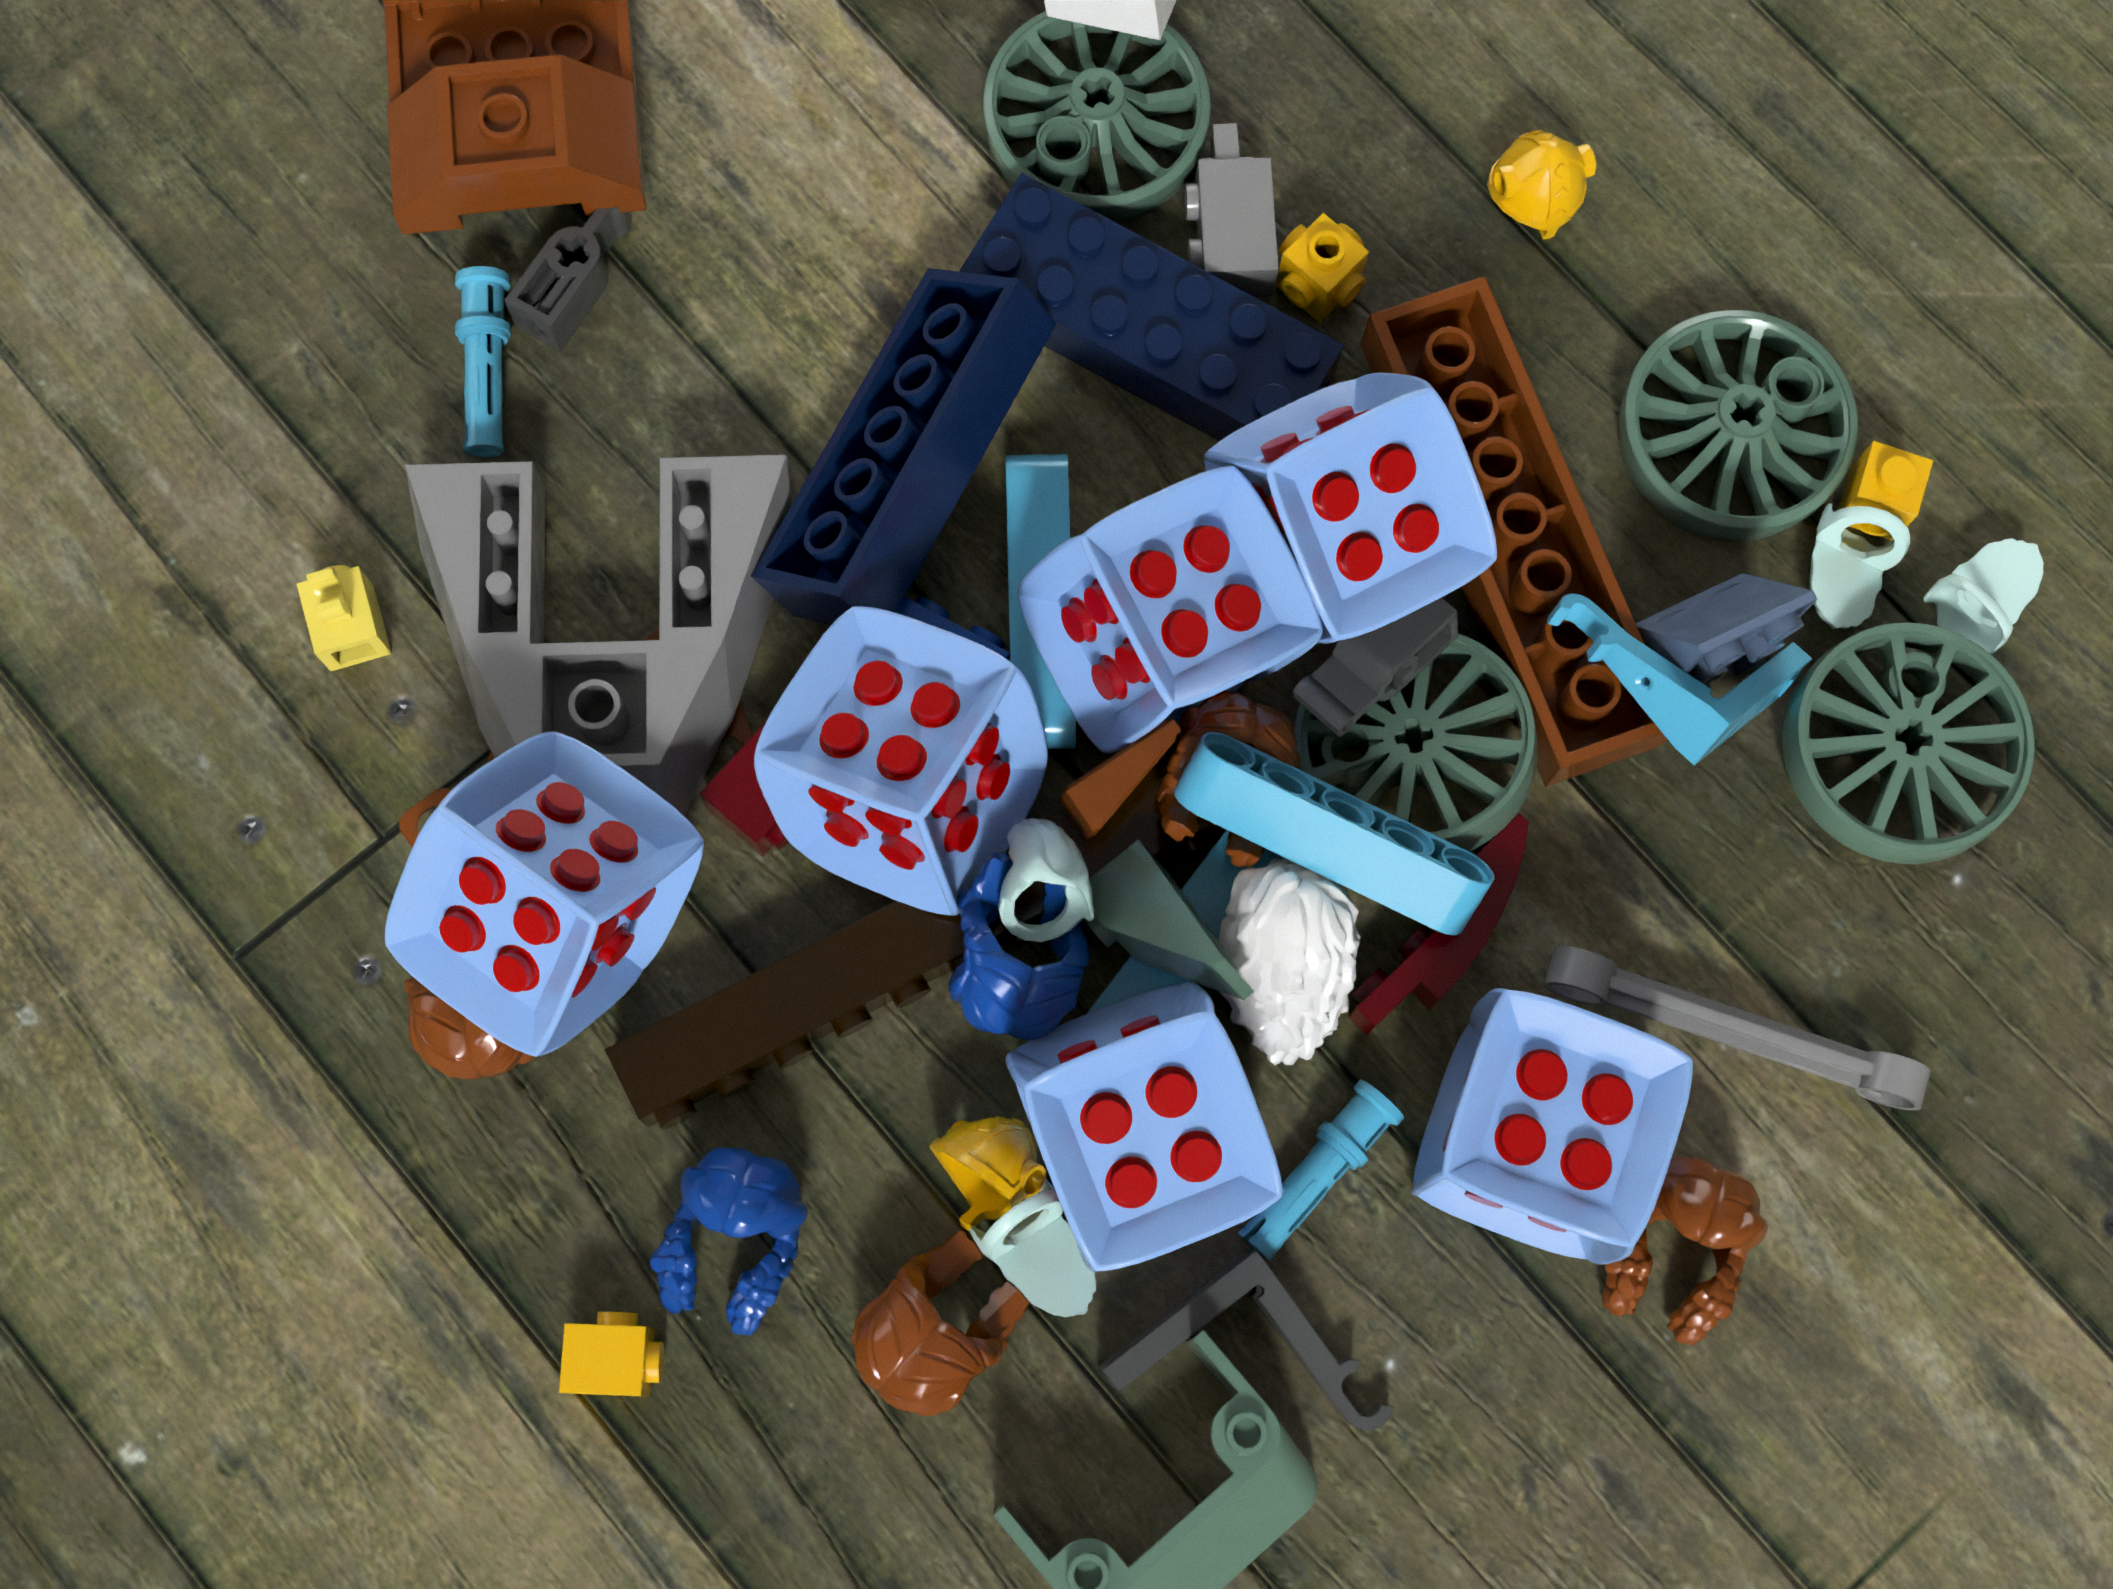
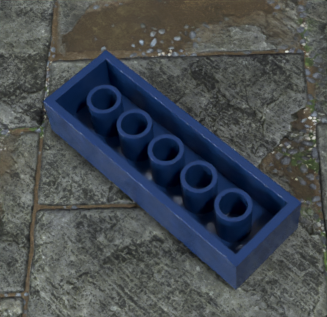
M1024 173L1020 174L960 269V272L1019 278L1056 324L1044 345L1045 347L1218 441L1279 408L1328 387L1336 373L1344 347L1343 344Z
M933 268L927 269L751 574V577L790 614L795 617L832 625L838 617L854 606L874 607L896 613L1056 326L1019 278Z

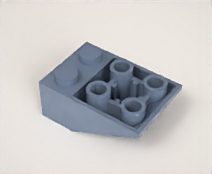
M1741 573L1636 623L1644 645L1712 689L1710 683L1727 673L1735 681L1763 666L1767 662L1765 657L1785 645L1783 638L1804 626L1800 617L1818 599L1813 590Z

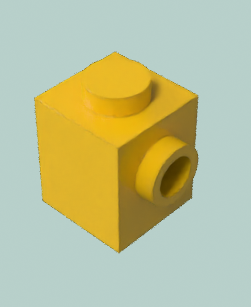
M1873 441L1850 467L1838 510L1851 506L1874 507L1890 512L1908 526L1918 516L1934 460ZM1860 523L1849 526L1869 535L1893 540L1890 532L1878 525Z
M598 1312L597 1325L564 1323L559 1393L650 1397L651 1383H661L665 1358L664 1342H654V1328L637 1326L638 1313Z

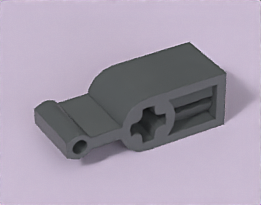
M619 207L595 209L582 228L572 226L556 231L504 299L515 326L561 353L605 291L608 284V269L604 256L617 237L624 236L629 232L632 221L630 213H620Z
M1439 598L1374 631L1357 637L1339 640L1333 655L1311 675L1306 676L1293 689L1294 698L1338 737H1341L1378 700L1386 701L1396 695L1458 638L1457 610L1443 598Z

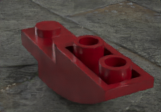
M1520 813L1491 840L1473 850L1477 854L1476 856L1491 868L1495 879L1462 933L1448 935L1439 931L1433 932L1428 926L1423 925L1397 950L1406 960L1388 976L1381 968H1378L1352 994L1360 1004L1348 1018L1366 1036L1411 992L1430 1011L1464 975L1483 949L1504 912L1515 886L1523 859L1529 821Z

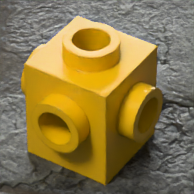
M1322 213L1308 228L1303 224L1297 226L1286 237L1279 248L1278 253L1282 255L1275 285L1284 292L1292 303L1303 308L1319 323L1338 304L1341 307L1348 305L1357 296L1366 282V278L1362 274L1369 251L1364 247L1362 239L1351 227L1343 223L1336 224L1325 213Z

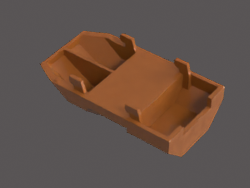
M382 0L385 9L390 104L387 105L393 216L402 235L464 229L462 216L464 214L582 203L586 216H591L595 209L619 207L620 213L647 210L629 0Z

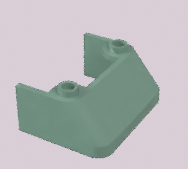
M1204 1330L1193 1335L1186 1343L1232 1396L1215 1414L1211 1424L1210 1437L1215 1452L1233 1474L1130 1567H1127L1108 1544L1095 1538L1076 1539L1068 1543L1050 1559L1006 1504L1003 1503L994 1511L993 1516L1053 1589H1223L1312 1507L1317 1495V1479L1312 1467L1273 1411Z

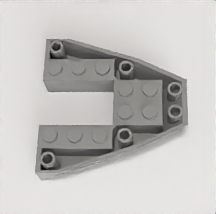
M787 455L660 458L659 640L544 643L546 488L533 462L405 465L420 551L479 729L494 758L535 735L546 732L562 733L592 747L616 763L685 816L733 721L774 600L751 577V574L793 503V479Z

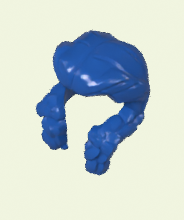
M991 852L989 858L982 863L980 874H977L973 879L971 889L966 886L958 894L957 902L960 907V925L965 934L963 940L965 950L963 963L957 966L948 984L951 999L960 1003L964 1017L977 1030L1009 1035L1019 1039L1036 1040L1050 1033L1058 1026L1065 1014L1071 1013L1075 1008L1078 990L1084 974V967H1087L1090 954L1088 950L1090 948L1081 928V920L1071 931L1051 940L1052 948L1059 956V962L1031 968L1003 951L989 926L993 924L999 915L998 903L1001 887L1006 874L1013 866V861L1004 852ZM1045 884L1044 911L1041 915L1040 925L1054 920L1063 911L1066 902L1063 885Z
M740 1147L714 1148L702 1158L696 1167L685 1168L680 1180L682 1201L673 1216L674 1221L670 1222L665 1228L664 1239H662L659 1248L654 1250L651 1256L650 1266L653 1271L658 1273V1292L662 1306L674 1314L680 1313L683 1309L690 1311L695 1308L693 1301L697 1284V1276L694 1270L697 1266L695 1251L691 1247V1233L702 1223L709 1230L719 1233L723 1232L724 1235L735 1238H744L767 1232L773 1239L774 1246L772 1251L763 1257L752 1270L745 1271L740 1275L737 1287L732 1292L731 1301L726 1304L725 1310L727 1322L731 1323L732 1333L750 1336L757 1331L768 1307L770 1308L775 1303L783 1279L788 1277L794 1267L793 1260L798 1255L799 1229L808 1215L807 1205L802 1202L800 1185L793 1170L785 1162L779 1159L757 1156Z

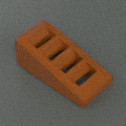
M1174 719L1172 721L1166 720L1064 789L1060 795L1059 802L1085 840L1097 834L1175 742L1176 736L1181 729Z

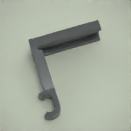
M1246 1249L1097 1365L1110 1385L1120 1392L1254 1288V1292L1249 1297L1347 1424L1360 1430L1377 1429L1388 1421L1394 1408L1388 1404L1376 1403L1374 1409L1366 1415H1360L1343 1393L1342 1383L1348 1375L1357 1373L1359 1360L1354 1358L1343 1359L1339 1362L1335 1360L1257 1250Z

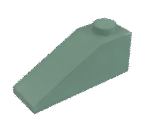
M1139 839L1089 879L1093 892L1095 916L1092 921L1084 919L1108 948L1115 942H1118L1136 961L1245 1000L1254 993V990L1174 878Z

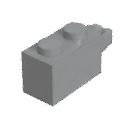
M1237 123L1213 124L1210 139L1211 158L1198 159L1195 183H1186L1184 189L1185 219L1196 220L1197 239H1188V262L1252 296H1273L1278 274V255L1271 158L1240 157Z

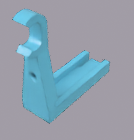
M1567 594L1563 596L1547 619V624L1559 626L1563 620H1568L1581 629L1594 642L1586 652L1588 661L1597 662L1603 660L1674 748L1694 766L1780 698L1801 673V670L1812 660L1806 652L1792 642L1723 697L1717 699L1711 696L1712 689L1629 635L1593 601L1582 595Z

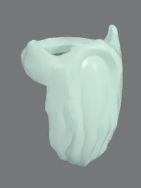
M1828 503L1817 527L1815 546L1811 556L1810 590H1813L1818 599L1814 603L1816 613L1832 629L1857 627L1872 615L1877 593L1882 589L1883 571L1898 564L1907 553L1910 545L1909 529L1900 518L1886 510L1869 506H1851L1833 512L1832 504ZM1870 523L1890 532L1893 540L1885 546L1876 547L1870 544L1864 537L1853 534L1845 528L1853 524Z
M2013 538L1989 543L1979 550L1968 562L1958 565L1952 574L1939 579L1923 599L1925 603L1936 604L1938 627L1956 632L1972 640L1991 655L1994 654L2007 642L2013 630L2012 625L2017 622L2025 606L2038 592L2043 576L2044 564L2038 545L2026 543L2024 540L2017 541Z
M1031 818L1022 819L1019 823H1016L1007 834L1009 843L1008 854L1013 861V866L1003 881L998 903L1000 919L1011 934L1022 940L1043 942L1056 939L1071 931L1084 918L1092 921L1095 916L1092 886L1085 861L1075 842L1066 834L1063 828L1050 820ZM1034 881L1063 885L1066 895L1065 907L1054 920L1042 925H1031L1017 919L1014 914L1015 901L1021 892L1031 886Z
M1046 1179L1039 1193L1026 1198L996 1220L987 1233L974 1226L969 1228L970 1233L982 1254L1000 1267L1006 1280L1020 1290L1032 1305L1049 1314L1064 1318L1085 1315L1088 1310V1304L1093 1299V1293L1096 1291L1095 1272L1090 1271L1084 1264L1070 1225L1061 1216L1063 1209L1055 1188Z

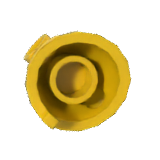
M1543 130L1527 132L1520 135L1491 167L1487 187L1491 198L1504 213L1519 223L1538 229L1542 239L1547 240L1553 238L1557 230L1570 221L1583 204L1587 188L1586 178L1595 175L1596 171L1595 155L1588 144L1575 146L1573 143Z
M996 1116L972 1122L959 1120L952 1125L947 1134L942 1138H936L929 1145L971 1207L959 1218L961 1227L967 1231H970L969 1228L971 1226L976 1227L984 1219L998 1220L1024 1198L1026 1199L1037 1194L1046 1180L1044 1166L1037 1163L1036 1147L1032 1132L1021 1120L1014 1117L1008 1119Z

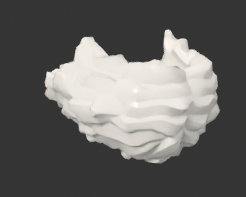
M1277 856L1266 867L1245 868L1237 874L1231 888L1230 902L1225 910L1227 916L1222 920L1220 927L1219 943L1254 990V993L1245 1000L1223 992L1220 993L1228 1000L1232 1007L1230 1014L1232 1023L1246 1027L1253 1036L1251 1044L1267 1055L1268 1061L1274 1065L1283 1062L1285 1065H1293L1299 1057L1305 1060L1311 1059L1315 1048L1324 1043L1323 1039L1328 1035H1332L1333 1031L1337 1030L1340 1014L1348 1012V993L1354 989L1356 978L1355 959L1361 937L1355 925L1359 911L1356 905L1349 899V894L1342 886L1289 859H1282Z

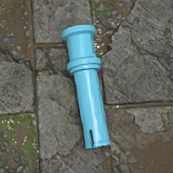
M472 266L463 268L455 274V286L461 291V319L455 324V335L459 342L464 345L465 443L463 444V451L470 456L485 458L499 456L504 452V445L502 443V346L506 345L511 337V325L505 321L504 301L505 292L509 291L511 287V277L507 272L498 268Z
M1360 1079L1353 1087L1355 1096L1331 1123L1324 1121L1317 1128L1318 1133L1315 1137L1318 1142L1282 1183L1285 1190L1284 1196L1266 1210L1253 1216L1246 1226L1237 1233L1267 1261L1270 1262L1288 1237L1301 1225L1331 1187L1349 1168L1356 1170L1357 1167H1363L1368 1161L1366 1152L1390 1124L1398 1126L1405 1118L1401 1111L1387 1097L1366 1081Z

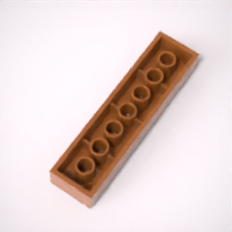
M1485 276L1370 314L1360 346L1371 372L1416 376L1432 385L1447 406L1457 426L1482 490L1496 537L1497 560L1482 574L1461 587L1486 647L1497 654L1512 669L1527 693L1537 728V769L1545 787L1662 746L1667 740L1665 735L1603 660L1597 662L1588 661L1586 652L1594 642L1574 623L1568 620H1563L1559 626L1547 624L1548 616L1563 596L1579 594L1593 601L1629 635L1644 644Z

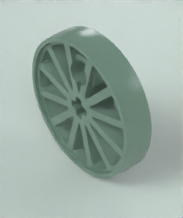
M1046 11L1020 26L1001 46L989 68L983 93V119L988 145L997 168L1011 187H1013L1020 174L1024 173L1115 223L1142 216L1156 209L1169 200L1184 185L1201 155L1210 121V91L1204 69L1191 46L1169 24L1166 25L1161 40L1048 17ZM1087 33L1117 35L1108 62L1103 68H1096L1092 60ZM1071 36L1079 72L1067 69L1048 49L1046 44ZM1133 41H1137L1157 53L1131 74L1120 75ZM1025 59H1030L1054 86L1049 87L1015 76L1013 73ZM1171 69L1176 71L1185 86L1184 88L1148 94L1141 93ZM1002 97L1045 110L1010 117L998 114ZM1192 111L1193 128L1182 130L1148 118ZM1036 137V148L1025 157L1018 158L1013 154L1006 141ZM1136 140L1181 155L1171 167L1165 169L1160 167ZM1092 147L1096 149L1105 195L1075 193L1079 181L1084 178L1089 169ZM1112 147L1147 184L1130 191H1121ZM1073 148L1076 151V156L1068 160H1059L1050 155V153L1059 149L1069 150ZM1039 173L1040 176H1041L1045 181H1043L1042 179H1040V178L1037 177L1036 175Z
M1722 310L1704 313L1682 321L1664 332L1649 346L1638 361L1626 385L1619 411L1618 439L1622 459L1631 480L1646 501L1661 515L1674 524L1701 536L1726 541H1749L1770 537L1795 526L1813 514L1830 498L1842 483L1853 461L1858 439V415L1855 399L1845 374L1832 355L1812 336L1797 326L1768 314L1746 310ZM1716 339L1742 341L1735 380L1726 372L1715 342ZM1689 345L1693 346L1707 385L1700 382L1679 364L1671 354ZM1761 345L1779 353L1785 358L1774 365L1758 387L1756 386L1754 375ZM1650 373H1654L1689 404L1648 395L1643 390L1646 378ZM1786 384L1793 386L1799 392L1801 402H1791L1784 399L1778 392L1777 386L1784 387ZM1827 413L1830 421L1831 437L1792 429L1789 426L1797 424L1805 418ZM1639 417L1689 429L1660 438L1645 440L1641 435ZM1706 446L1672 483H1669L1661 475L1652 462L1655 459ZM1782 450L1826 460L1828 466L1822 480L1814 479L1783 453ZM1719 456L1720 461L1711 507L1708 509L1688 499L1682 493ZM1737 467L1739 468L1756 516H1739L1729 513ZM1763 467L1802 501L1787 509L1778 507Z
M1904 622L1876 626L1843 640L1824 653L1805 672L1796 685L1787 705L1782 730L1783 757L1789 780L1799 801L1813 820L1831 837L1846 847L1877 860L1898 864H1923L1944 860L1958 855L1984 840L2006 820L2019 803L2028 785L2034 762L2035 741L2031 716L2020 689L2008 671L1996 658L1972 640L1951 630L1922 623ZM1905 647L1914 648V649H1919V650H1923V651L1929 652V653H1931L1932 657H1931L1930 655H1928V654L1921 653V652H1909V653H1906V648H1905ZM1878 648L1883 654L1885 670L1875 679L1855 653ZM1952 663L1968 674L1977 685L1938 713L1932 715L1931 712L1935 702L1944 693L1946 675ZM1831 669L1842 675L1866 705V709L1820 689L1821 683ZM1901 673L1911 674L1919 680L1923 690L1922 697H1914L1913 693L1904 686ZM1983 696L1989 698L2001 724L1942 728L1944 724ZM1811 711L1852 728L1859 736L1811 739L1809 737ZM1896 737H1902L1901 741H1896ZM2004 744L2006 746V769H2000L1959 751L1955 747ZM1907 749L1912 750L1911 755L1906 753ZM1851 755L1868 760V763L1831 789L1825 786L1814 762L1815 758ZM1877 773L1880 775V790L1868 820L1864 824L1847 812L1839 804V800ZM1951 773L1989 788L1996 794L1997 798L1986 815L1982 813ZM1901 789L1908 800L1914 840L1891 836L1884 832ZM1930 789L1937 794L1960 823L1962 833L1942 839L1938 837Z
M1458 634V638L1435 658L1459 664L1463 668L1429 709L1428 698L1434 660L1415 678L1411 708L1407 707L1399 691L1392 698L1386 700L1390 712L1375 703L1360 717L1368 725L1355 722L1353 727L1341 737H1338L1320 720H1316L1317 717L1300 703L1294 728L1297 752L1301 756V761L1298 765L1299 770L1347 793H1357L1355 797L1374 806L1386 791L1400 785L1396 817L1411 823L1417 788L1423 787L1430 795L1445 827L1443 830L1429 833L1469 852L1491 840L1510 823L1524 804L1532 787L1537 767L1538 738L1535 718L1527 693L1516 674L1497 654L1481 643L1464 635ZM1483 679L1491 683L1501 693L1498 697L1452 714L1473 687ZM1510 718L1518 722L1522 738L1520 740L1467 734ZM1322 744L1323 765L1314 768L1311 765L1309 749L1314 745ZM1420 745L1421 752L1410 753L1408 746ZM1347 748H1358L1366 752L1361 759L1354 762L1335 759L1341 751ZM1471 759L1510 763L1515 765L1516 768L1508 784L1505 787H1501L1464 761ZM1442 780L1457 783L1489 806L1469 820L1461 821Z

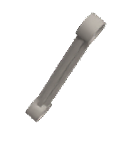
M1557 946L1554 948L1543 984L1547 990L1554 994L1584 1004L1609 1005L1853 1087L1855 1092L1863 1098L1885 1106L1903 1110H1920L1922 1107L1931 1069L1916 1060L1882 1051L1866 1052L1619 969L1612 960L1585 949L1570 946Z

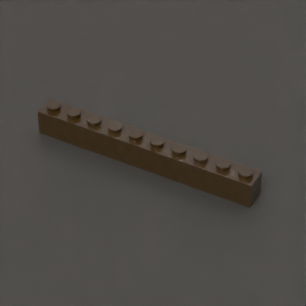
M1169 761L1149 771L1097 834L1091 836L1088 840H1085L1067 813L1053 820L1057 826L1063 828L1079 848L1089 873V879L1138 839L1160 863L1177 854L1180 855L1183 861L1192 859L1216 844L1213 836L1219 833L1221 827L1199 816L1196 818L1199 828L1193 837L1185 836L1182 841L1177 842L1164 832V828L1161 825L1162 815L1159 809L1162 803L1157 800L1156 793L1165 774L1168 773L1167 766ZM1034 881L1016 899L1014 914L1019 921L1025 924L1040 925L1041 915L1044 911L1043 898L1046 894L1045 882ZM894 901L604 1049L638 1119L647 1127L657 1122L661 1129L675 1126L697 1112L694 1103L718 1092L721 1099H724L750 1087L756 1082L753 1075L754 1072L774 1062H777L779 1068H785L805 1059L815 1051L812 1045L813 1042L834 1031L838 1038H843L863 1029L873 1021L871 1012L892 1001L896 1008H902L921 999L931 991L929 982L950 971L953 974L957 966L963 963L965 950L963 940L965 934L960 925V913L958 915L936 914ZM1000 914L993 924L989 926L1000 946L1009 942L1012 949L1032 942L1022 940L1011 934L1002 923Z

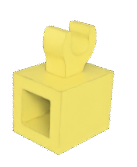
M345 565L327 567L306 574L307 581L297 583L314 654L330 671L392 654L374 585L359 566L353 568Z

